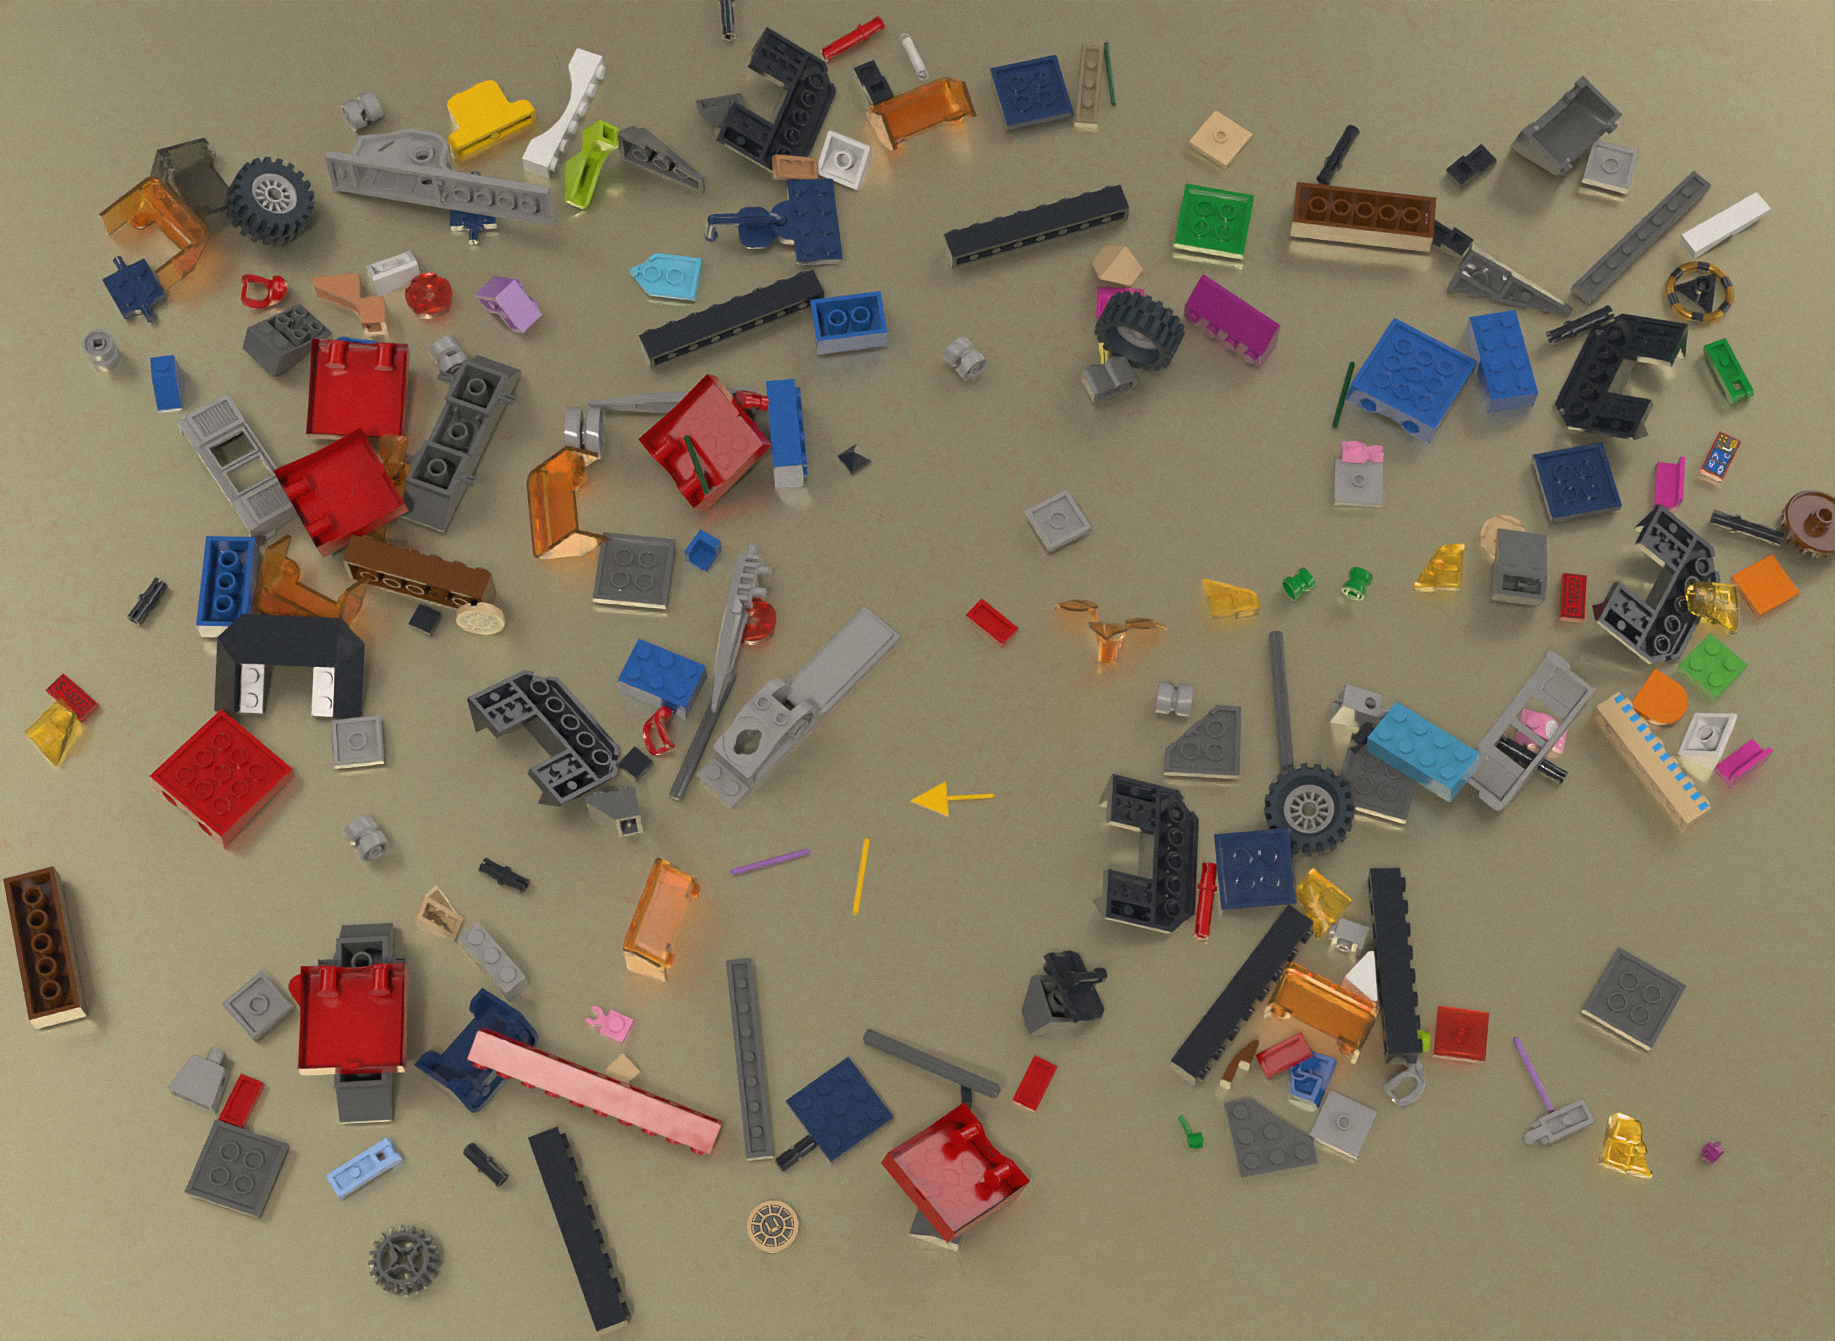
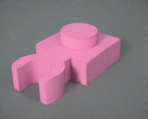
M1358 441L1341 442L1342 462L1366 463V460L1380 463L1383 461V446L1373 445L1366 447V443Z
M592 1006V1012L599 1016L596 1020L586 1018L587 1025L593 1028L600 1026V1035L623 1045L634 1024V1020L612 1009L607 1016L600 1007Z

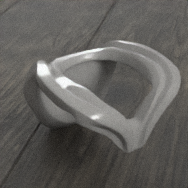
M1419 1057L1416 1064H1402L1406 1071L1398 1074L1383 1086L1389 1098L1399 1107H1406L1415 1102L1425 1088V1074ZM1412 1077L1416 1081L1415 1089L1404 1098L1398 1100L1391 1091L1405 1078Z

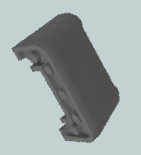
M1584 76L1575 82L1573 89L1566 92L1535 123L1528 124L1511 145V148L1516 153L1555 176L1567 174L1573 167L1571 163L1606 132L1611 134L1619 126L1617 121L1622 116Z

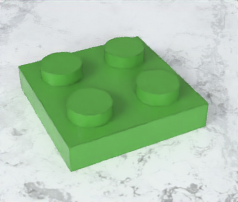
M1710 633L1680 663L1677 670L1715 701L1747 668L1748 664Z

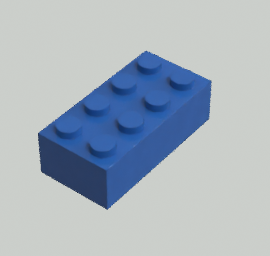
M1516 310L1469 317L1465 331L1472 358L1478 361L1475 369L1487 413L1534 406L1538 390Z
M795 379L766 381L775 488L804 486L803 477H808L800 387L795 388Z
M206 536L196 627L201 637H218L242 614H253L260 548L255 537Z

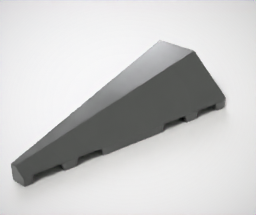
M1473 244L1460 262L1447 288L1450 292L1456 291L1466 293L1469 296H1480L1489 298L1492 301L1515 306L1541 309L1544 312H1555L1564 314L1567 317L1573 311V307Z

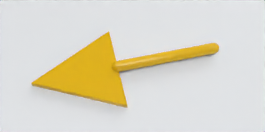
M945 781L910 800V802L949 817L948 801L994 798L995 795L987 793L947 796Z

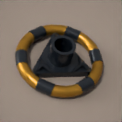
M1693 261L1680 265L1670 274L1666 283V298L1670 306L1680 316L1695 322H1711L1724 316L1731 308L1734 301V287L1729 276L1719 267L1707 262ZM1699 270L1712 273L1675 286L1677 280L1688 271ZM1717 277L1725 290L1726 296L1719 308L1712 312ZM1675 293L1704 313L1691 312L1684 308Z

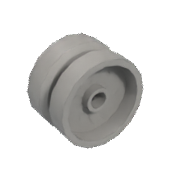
M567 407L565 416L566 458L580 459L585 444L587 458L601 460L605 436L602 407H589L586 411L585 422L583 411L580 407Z

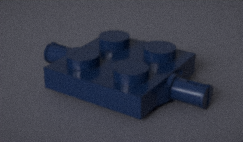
M476 171V175H481L479 171ZM450 209L451 231L469 232L468 243L471 245L475 243L476 245L478 244V232L485 229L498 228V217Z
M117 256L119 262L115 257L113 263L118 271L103 278L104 285L124 319L134 314L143 313L147 322L152 323L151 318L155 321L157 317L151 308L156 303L166 299L164 291L144 258L126 266L121 256Z

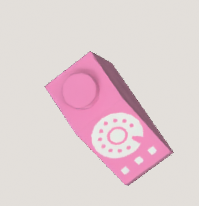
M1522 709L1518 718L1520 722L1546 742L1561 725L1547 714ZM1516 728L1515 742L1542 749V747ZM1567 730L1551 751L1563 752Z

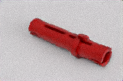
M877 16L863 25L859 24L852 32L821 48L820 52L828 62L858 43L867 42L869 37L884 30L885 24Z
M1204 862L1202 863L1200 883L1197 885L1199 898L1193 934L1198 939H1204V936L1205 939L1210 938L1214 894L1217 893V886H1215L1217 864Z

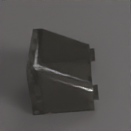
M205 137L158 149L150 173L152 188L193 242L206 240L229 226L234 217L228 218L226 211L229 207H225L226 193L229 187L213 167L216 151Z

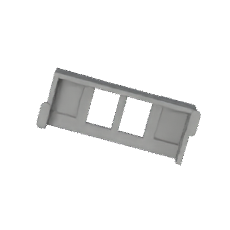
M228 394L177 421L181 436H186L247 527L249 537H255L257 543L260 544L275 536L276 528L298 517L297 512L273 472L277 467ZM243 433L254 451L221 467L210 449ZM260 458L271 476L239 493L227 474Z
M1554 651L1546 653L1544 656L1546 659L1474 749L1480 753L1479 767L1467 782L1480 791L1479 798L1496 811L1506 809L1598 691L1570 670V664ZM1532 696L1564 720L1548 742L1516 718ZM1511 724L1542 747L1526 770L1494 746Z

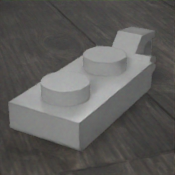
M1581 1099L1539 1118L1532 1124L1533 1130L1525 1133V1136L1522 1138L1526 1146L1539 1141L1543 1146L1589 1127L1596 1121L1584 1099Z

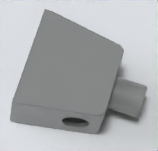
M1345 684L1333 699L1330 723L1363 728L1368 723L1373 725L1377 720L1381 721L1391 708L1381 706L1382 696L1380 694Z
M212 1047L206 1059L192 1055L169 1084L168 1089L171 1094L216 1114L229 1079L227 1070L220 1066L225 1053Z

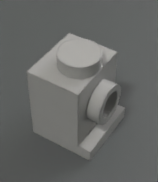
M1340 918L1338 925L1332 924L1328 939H1331V944L1336 945L1339 950L1345 952L1354 951V957L1359 958L1369 927Z

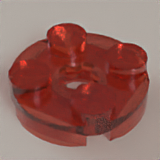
M423 273L411 280V284L405 290V299L409 310L418 319H431L450 311L453 293L450 283L445 278L438 277L434 273ZM427 292H430L432 295L435 294L432 299L427 300L423 298Z
M759 597L752 598L753 609H745L749 617L754 616V619H759V622L753 626L745 624L740 642L742 645H758L774 636L777 626L775 610L771 604H767Z

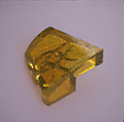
M1447 544L1438 547L1415 582L1413 591L1435 593L1436 590L1461 592L1464 544Z
M1202 579L1201 583L1206 602L1209 604L1212 620L1232 616L1235 617V620L1259 616L1261 607L1254 591L1209 579Z
M1695 581L1684 589L1689 612L1705 618L1712 625L1719 623L1728 629L1727 633L1730 635L1737 633L1739 602L1736 584Z
M59 698L41 714L42 716L25 731L28 737L40 748L39 750L54 766H57L60 762L78 717L62 698Z
M1313 868L1296 889L1297 898L1305 909L1306 917L1314 922L1312 926L1315 931L1314 935L1319 941L1352 902L1351 898Z
M1619 1112L1608 1117L1598 1165L1640 1178H1652V1170H1648L1645 1154L1648 1151L1642 1139L1643 1129L1641 1121Z

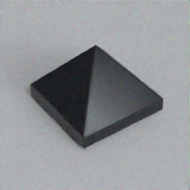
M857 443L837 456L851 475L871 462Z

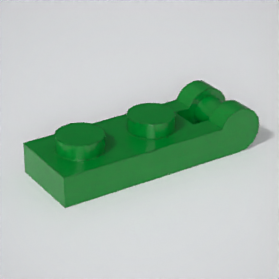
M1726 338L1704 345L1702 350L1726 394L1728 403L1734 404L1739 402L1741 398L1748 399L1753 397V388ZM1739 384L1740 389L1735 390L1733 385Z

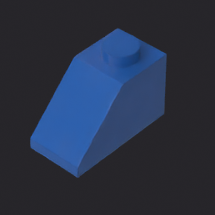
M168 355L150 358L151 377L158 412L183 410L180 368L175 356Z

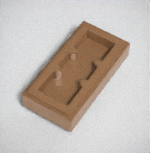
M787 155L772 156L773 179H818L817 158Z

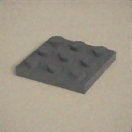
M603 532L593 602L666 609L675 539Z
M1367 744L1356 754L1348 747L1340 776L1343 778L1345 786H1348L1350 790L1353 809L1405 824L1417 782L1367 751Z
M1618 947L1583 1008L1582 1013L1650 1051L1684 992L1686 985Z
M215 1120L185 1189L186 1195L259 1219L289 1145Z

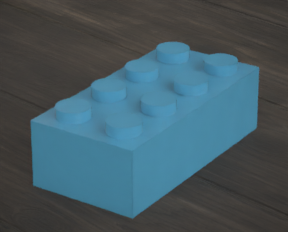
M1395 702L1367 737V751L1449 803H1451L1479 767V752L1398 702Z

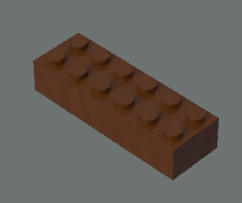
M1297 182L1293 201L1290 236L1429 252L1434 234L1436 197Z
M352 535L342 560L351 581L458 610L459 607L466 603H471V606H477V603L480 602L493 604L497 594L492 574L484 568H470L462 562L445 561L440 556L434 554L427 556L420 554L419 551L413 548L403 549L391 542L385 541L381 543L374 541L373 538L366 535Z
M52 866L4 878L3 882L29 1021L36 1029L86 1017L85 1003L60 875Z

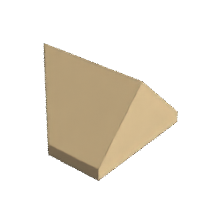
M1105 245L1092 261L1099 279L1124 284L1129 288L1143 272L1142 266L1126 245Z
M435 885L423 895L414 916V921L420 931L455 941L463 917L458 915L438 885Z

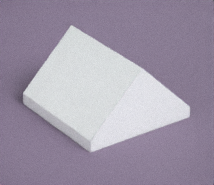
M829 130L818 163V175L833 179L835 182L858 190L872 165V146Z
M410 250L366 266L378 297L422 281L417 261Z
M1694 713L1678 755L1713 771L1723 754L1738 716L1732 713Z
M1369 951L1344 977L1339 990L1346 999L1366 1016L1372 1015L1378 1001L1374 951Z

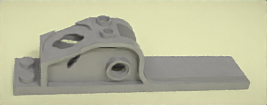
M403 129L388 134L363 135L358 137L351 154L328 151L325 156L333 190L552 227L556 220L550 187L453 171L452 166L447 162L449 158L447 142L441 135L434 132ZM425 180H432L433 182L429 185L422 184Z
M864 606L791 680L785 683L780 678L772 679L745 704L728 729L713 745V758L696 774L697 779L731 809H734L901 640V636ZM786 703L792 708V710L789 711L783 705ZM758 730L761 732L762 737L759 740L758 749L754 753L748 755L743 753L738 755L735 753L749 737L751 738Z

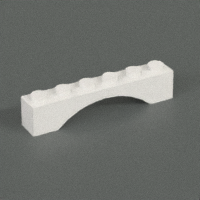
M579 48L576 49L568 65L572 91L567 109L552 128L530 141L522 157L524 171L550 179L553 171L556 172L558 170L562 153L567 152L569 139L572 134L576 133L578 121L587 111V102L590 97H594L598 80L604 77L606 67L603 65L602 56Z

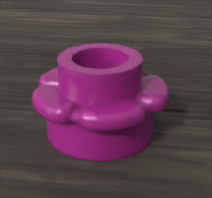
M1710 1141L1701 1150L1703 1153L1702 1160H1706L1710 1165L1718 1160L1725 1152L1720 1146L1721 1142L1714 1143Z

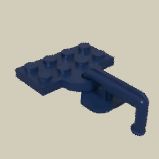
M833 179L787 180L788 200L775 205L771 212H768L763 207H744L738 213L709 215L706 221L704 237L707 241L713 242L718 237L716 227L738 226L739 241L747 249H765L776 239L784 244L793 245L796 265L842 264L843 255Z

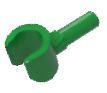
M1179 1116L1178 1120L1187 1135L1189 1148H1202L1204 1142L1202 1133H1192V1129L1184 1116Z

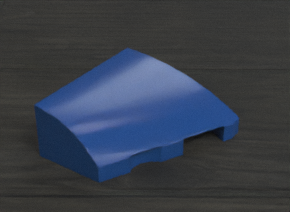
M1311 1050L1313 1057L1289 1069L1291 1074L1290 1094L1294 1098L1319 1109L1338 1062L1335 1058Z

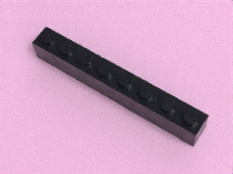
M1121 185L1106 186L1102 190L1085 192L1074 198H1063L1049 205L1042 204L1031 210H1020L1013 215L996 217L985 223H974L960 230H950L943 235V246L951 268L954 269L1127 220L1129 205Z
M814 269L801 271L791 278L777 280L770 286L756 288L749 294L735 296L728 302L714 304L699 313L693 312L683 319L669 321L662 327L648 329L639 335L640 347L650 369L811 309L810 300L825 298L824 290Z
M1370 868L1367 885L1385 1064H1416L1419 1054L1423 1053L1422 1038H1418L1417 1030H1420L1421 1026L1420 1015H1415V1007L1418 1006L1417 991H1413L1412 984H1415L1416 974L1415 969L1410 967V961L1413 960V947L1408 945V938L1411 936L1410 922H1406L1405 915H1408V900H1403V892L1406 891V879L1401 877L1400 868Z
M1291 905L1286 907L1171 1059L1169 1065L1171 1070L1193 1086L1198 1080L1204 1081L1211 1071L1208 1066L1213 1060L1219 1061L1226 1051L1223 1046L1228 1040L1231 1042L1235 1040L1241 1031L1238 1028L1243 1020L1245 1022L1250 1020L1255 1012L1254 1005L1257 1001L1262 1003L1270 992L1268 989L1272 981L1277 983L1285 972L1282 969L1287 962L1291 964L1299 954L1297 950L1301 943L1306 944L1312 937L1314 932L1311 929L1314 922Z
M558 1127L528 1137L598 1337L629 1326L626 1318L631 1315L626 1301L620 1303L617 1293L622 1292L617 1277L611 1278L609 1269L613 1268L608 1252L603 1254L600 1247L601 1244L605 1243L600 1228L594 1230L591 1221L596 1219L591 1204L586 1206L583 1196L587 1195L583 1181L577 1182L574 1174L579 1171L574 1156L568 1158L566 1149L570 1148L566 1134H560Z

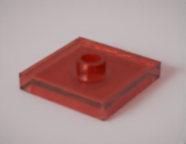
M1438 1006L1433 1057L1484 1064L1486 1060L1489 1012Z

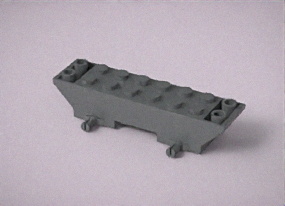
M477 355L470 361L464 359L459 370L454 375L442 370L439 372L437 380L450 384V388L445 397L446 404L428 440H424L420 450L415 455L400 451L398 455V461L410 464V471L405 479L406 487L403 497L408 512L400 517L445 532L467 485L475 487L477 483V477H473L472 474L506 404L514 406L516 402V396H512L511 393L521 375V370Z
M393 923L342 925L339 938H336V952L333 959H318V966L331 965L356 968L388 963H405L407 966L406 955L393 956ZM393 1073L334 1074V1088L337 1095L340 1124L392 1121Z

